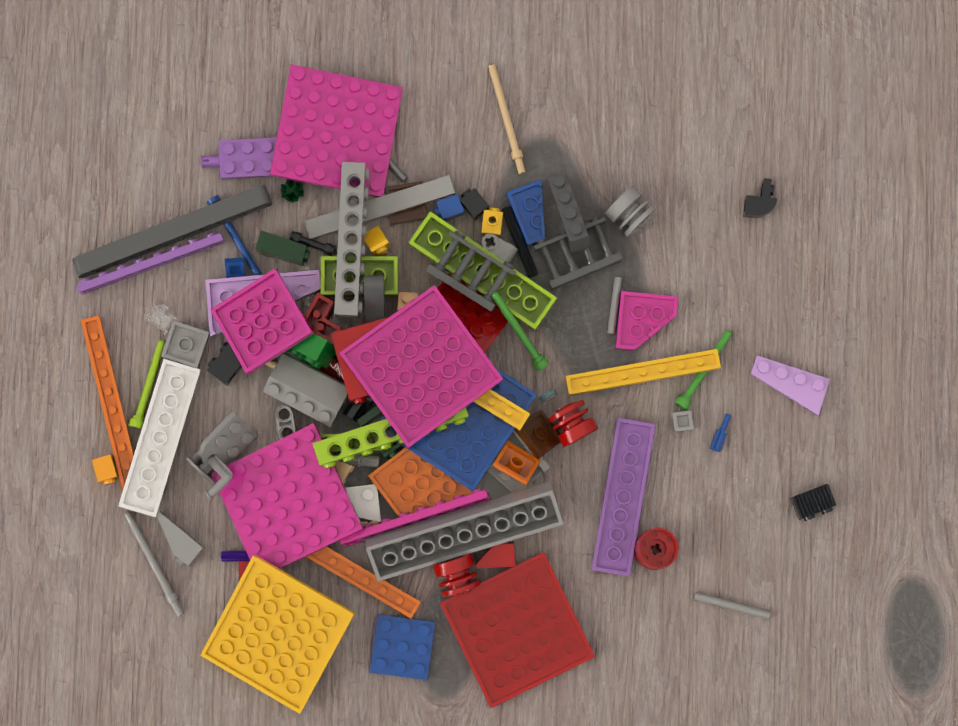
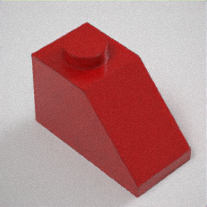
M514 541L490 547L476 562V568L515 567Z

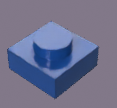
M244 257L225 259L227 278L246 276Z

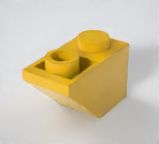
M379 226L366 232V237H363L373 256H384L388 253L390 245Z

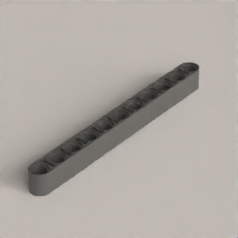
M260 185L76 256L72 259L78 278H85L272 205V201L266 185Z

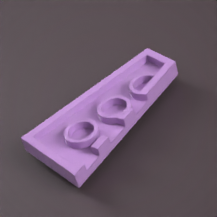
M756 356L750 373L752 376L819 416L830 379Z

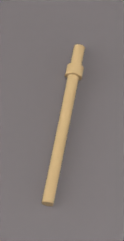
M492 64L488 68L512 149V160L516 163L518 174H523L526 172L522 160L523 153L522 150H519L496 65Z

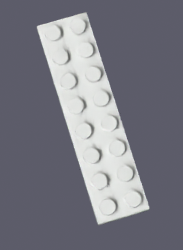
M163 359L118 507L156 518L201 371L200 369Z

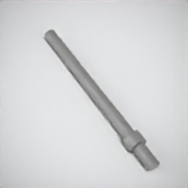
M131 511L124 514L166 595L165 599L168 605L171 604L177 617L183 615L184 612L177 601L179 598L169 586Z

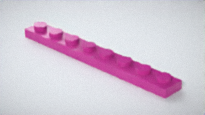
M476 489L471 492V495H458L449 502L439 501L433 507H421L412 514L409 512L398 515L399 518L393 520L387 518L381 520L380 524L375 526L373 524L363 526L364 529L341 539L340 544L348 547L364 542L365 538L491 500L486 490Z

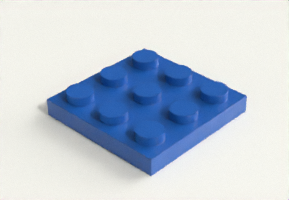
M378 614L370 673L428 680L435 622Z

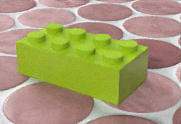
M321 256V295L325 297H335L337 256ZM348 256L346 262L354 263L357 257ZM362 256L361 263H365L364 275L384 276L385 297H398V256ZM348 274L345 277V281L351 283L355 280L356 276ZM361 275L360 282H364V275ZM347 293L344 297H355V295Z

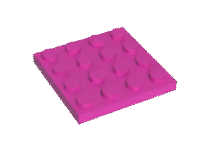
M273 269L210 309L245 373L248 375L314 334L277 269Z

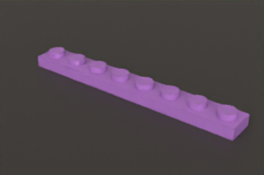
M212 232L207 234L205 239L199 240V238L190 240L189 244L183 247L177 245L170 248L171 251L157 252L150 259L145 260V258L134 261L135 264L121 265L116 268L117 271L111 273L109 271L102 272L95 279L85 278L80 281L81 284L76 285L77 290L81 295L223 244L225 243L224 237L221 233Z

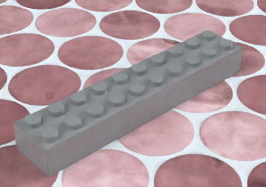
M551 481L365 538V545L377 581H381L564 525Z

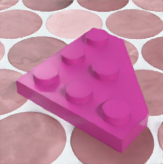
M621 291L615 349L636 350L677 316L678 297Z

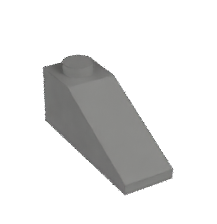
M158 511L157 518L173 554L177 556L175 560L182 566H185V564L191 566L205 547L163 512Z

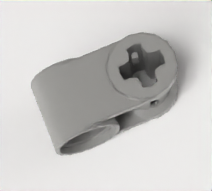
M486 234L480 243V246L508 263L511 262L518 251L512 244L503 241L494 234ZM491 239L494 246L487 247L486 241Z

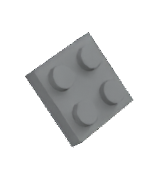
M173 320L161 357L198 369L210 332Z

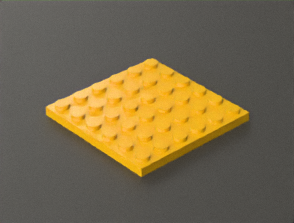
M253 555L200 656L301 714L352 621L355 612L259 556Z

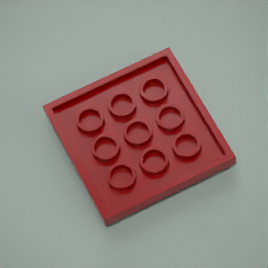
M442 282L437 289L485 353L507 325V319L497 305L493 312L445 282Z

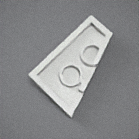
M374 484L345 488L359 518L381 521L378 489Z

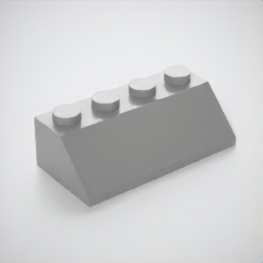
M285 352L281 355L263 389L264 393L329 427L337 420L348 397L344 383Z

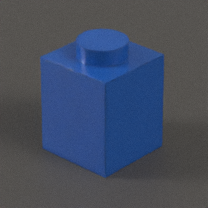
M458 194L436 202L437 207L434 208L436 216L445 222L464 215Z

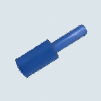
M728 413L724 417L720 430H716L710 445V449L720 452L727 436L725 431L731 415Z

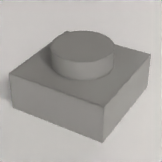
M691 410L672 413L674 432L694 430Z

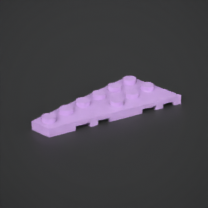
M320 270L279 273L295 301L321 290ZM264 275L205 280L210 337L222 333L210 309Z

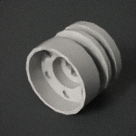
M633 186L622 194L604 214L612 223L622 219L623 222L619 226V230L621 231L628 226L629 228L624 233L626 237L638 232L650 220V217L656 210L653 206L646 211L644 210L649 204L647 200L640 205L637 203L641 194Z

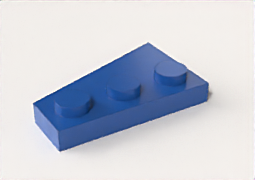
M542 179L506 192L507 199L527 246L544 239Z

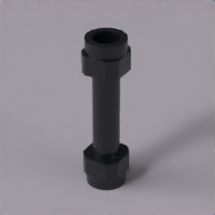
M292 231L289 240L323 251L325 255L333 256L336 246L328 242L324 244L303 237L302 233Z

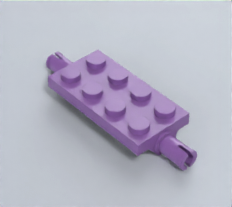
M277 137L219 140V154L217 156H201V167H219L221 179L274 177L270 176Z

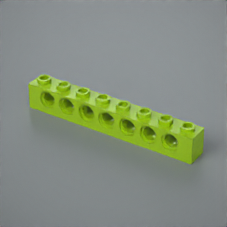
M466 407L437 427L436 432L447 429V425L452 423L455 426L465 423V419L469 417ZM387 419L312 444L320 467L324 466L327 469L336 466L335 462L337 461L349 462L355 459V455L362 454V456H367L373 453V449L380 447L381 450L392 447L391 443L399 441V444H403L404 442L398 434L392 438L386 435V430L392 426ZM372 433L379 437L378 441L374 444L367 441V437ZM351 440H358L360 446L358 449L352 450L349 448V442ZM333 446L341 448V453L338 456L331 455L330 450Z

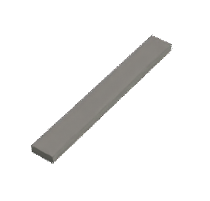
M450 175L364 202V206L368 207L367 218H364L363 223L456 194ZM340 210L306 220L305 225L309 238L315 239L339 231ZM351 217L348 220V224L356 225L359 220L356 217Z

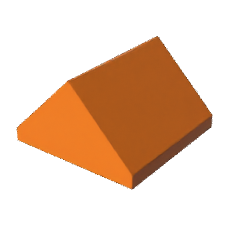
M507 441L492 467L526 486L541 460H537L532 454Z

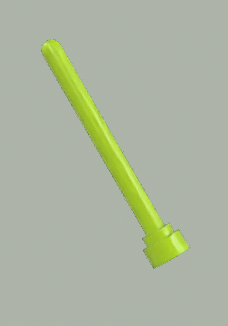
M159 340L136 415L130 418L128 426L142 430L145 419L143 418L165 346L164 340Z

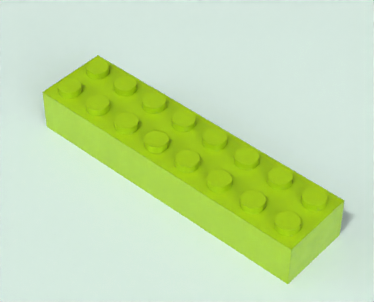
M430 211L408 243L411 248L433 263L438 264L453 240V237L448 235L450 231L455 233L457 229ZM465 237L464 240L504 264V261L469 237ZM460 242L444 267L445 271L454 274L470 248ZM476 252L461 276V281L466 285L468 283L471 284L486 258ZM492 263L478 285L477 292L482 296L487 294L503 268ZM513 269L517 272L514 276L509 273L497 292L515 319L535 332L556 302L557 297L516 269Z

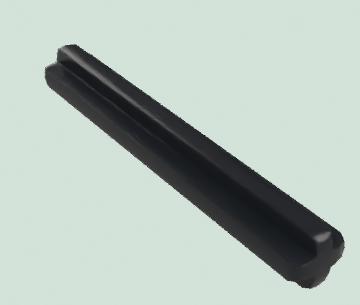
M504 207L502 209L503 216L518 249L529 278L538 275V272L512 207Z

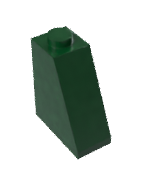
M260 231L255 248L260 255L303 266L304 262H308L310 251H308L306 245Z

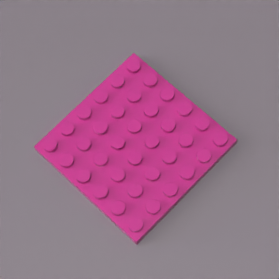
M291 64L270 176L341 190L342 162L365 163L366 169H369V180H365V187L369 189L368 196H383L403 87ZM357 179L350 182L352 187L360 185V181Z
M435 285L339 353L407 448H410L503 381L502 376Z
M315 423L227 465L232 471L233 477L219 493L250 560L253 555H257L281 569L364 529L336 467L333 466L325 469L324 466L320 467L312 443L323 439ZM216 471L211 473L214 482L217 483L221 477Z

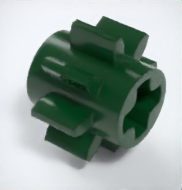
M286 179L285 184H281V197L285 198L288 202L298 201L299 196H304L303 183Z

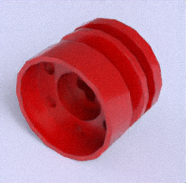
M583 400L571 402L563 406L548 418L550 423L556 420L559 421L557 425L552 427L553 430L563 428L564 431L558 436L563 448L599 429L593 417L585 420L582 417L589 411L588 408L579 411L578 408L585 405Z
M654 528L645 531L637 538L634 554L641 566L650 570H658L668 567L675 561L678 556L679 546L673 533L667 529ZM657 545L656 549L659 552L653 554V550L650 548Z
M471 553L432 565L436 577L445 576L446 578L438 583L439 587L448 586L441 590L442 597L464 594L480 585L479 579L470 580L478 575L477 572L467 571V569L474 565Z

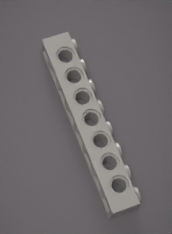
M342 162L334 307L335 317L359 318V313L363 311V302H360L359 299L360 294H363L364 282H360L361 275H364L365 263H361L362 256H365L366 244H362L363 237H366L367 226L363 225V220L367 218L368 207L364 206V200L368 199L369 189L365 187V180H369V169H366L365 163ZM357 179L360 181V185L352 187L350 182ZM353 198H357L359 200V204L357 206H351L349 205V201ZM351 217H356L359 221L356 225H350L348 220ZM350 236L358 238L355 244L347 243V239ZM349 255L357 257L354 263L346 262V258ZM348 274L356 276L355 280L351 283L345 281V277ZM347 293L355 295L351 302L344 300V296Z

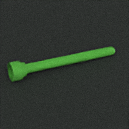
M493 292V300L531 355L533 367L536 371L542 370L549 364V361L545 356L537 352L499 293Z
M730 330L725 331L714 348L718 350V355L732 336ZM708 371L698 373L686 392L676 398L674 403L685 411L688 410L691 405L690 398Z

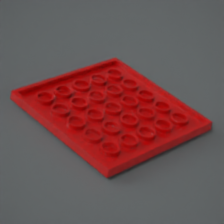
M544 552L481 582L479 586L469 592L440 602L490 708L595 657Z

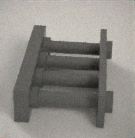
M599 216L589 220V224L585 225L587 231L594 228L605 253L604 259L597 261V258L594 259L590 247L582 249L587 259V266L580 268L576 265L566 241V234L550 240L544 238L536 242L537 245L534 246V251H542L552 274V280L549 281L551 291L622 261L623 258L620 252L615 254L611 250L601 225L606 222L605 217L601 219ZM556 243L560 244L570 268L569 273L563 276L562 273H559L548 248Z
M456 230L455 233L450 231L448 235L452 236L453 240L438 264L435 263L434 266L429 264L426 271L493 312L496 304L493 303L492 293L499 290L509 273L514 276L517 272L513 270L515 266L507 261L504 264L464 240L466 236ZM461 242L470 249L455 273L449 276L444 273V267ZM477 252L484 256L486 260L471 284L468 283L465 286L460 283L462 280L461 276ZM492 263H495L503 269L488 293L481 296L476 293L478 291L477 287Z

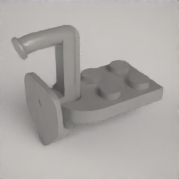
M233 411L202 442L199 451L191 458H186L201 475L214 485L205 491L206 496L210 500H213V497L233 477V473L227 465L258 436ZM201 460L202 464L199 466L197 463ZM211 470H215L221 477L217 483L208 475Z

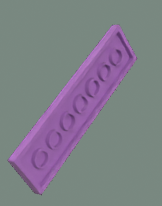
M617 418L591 570L630 577L656 424Z

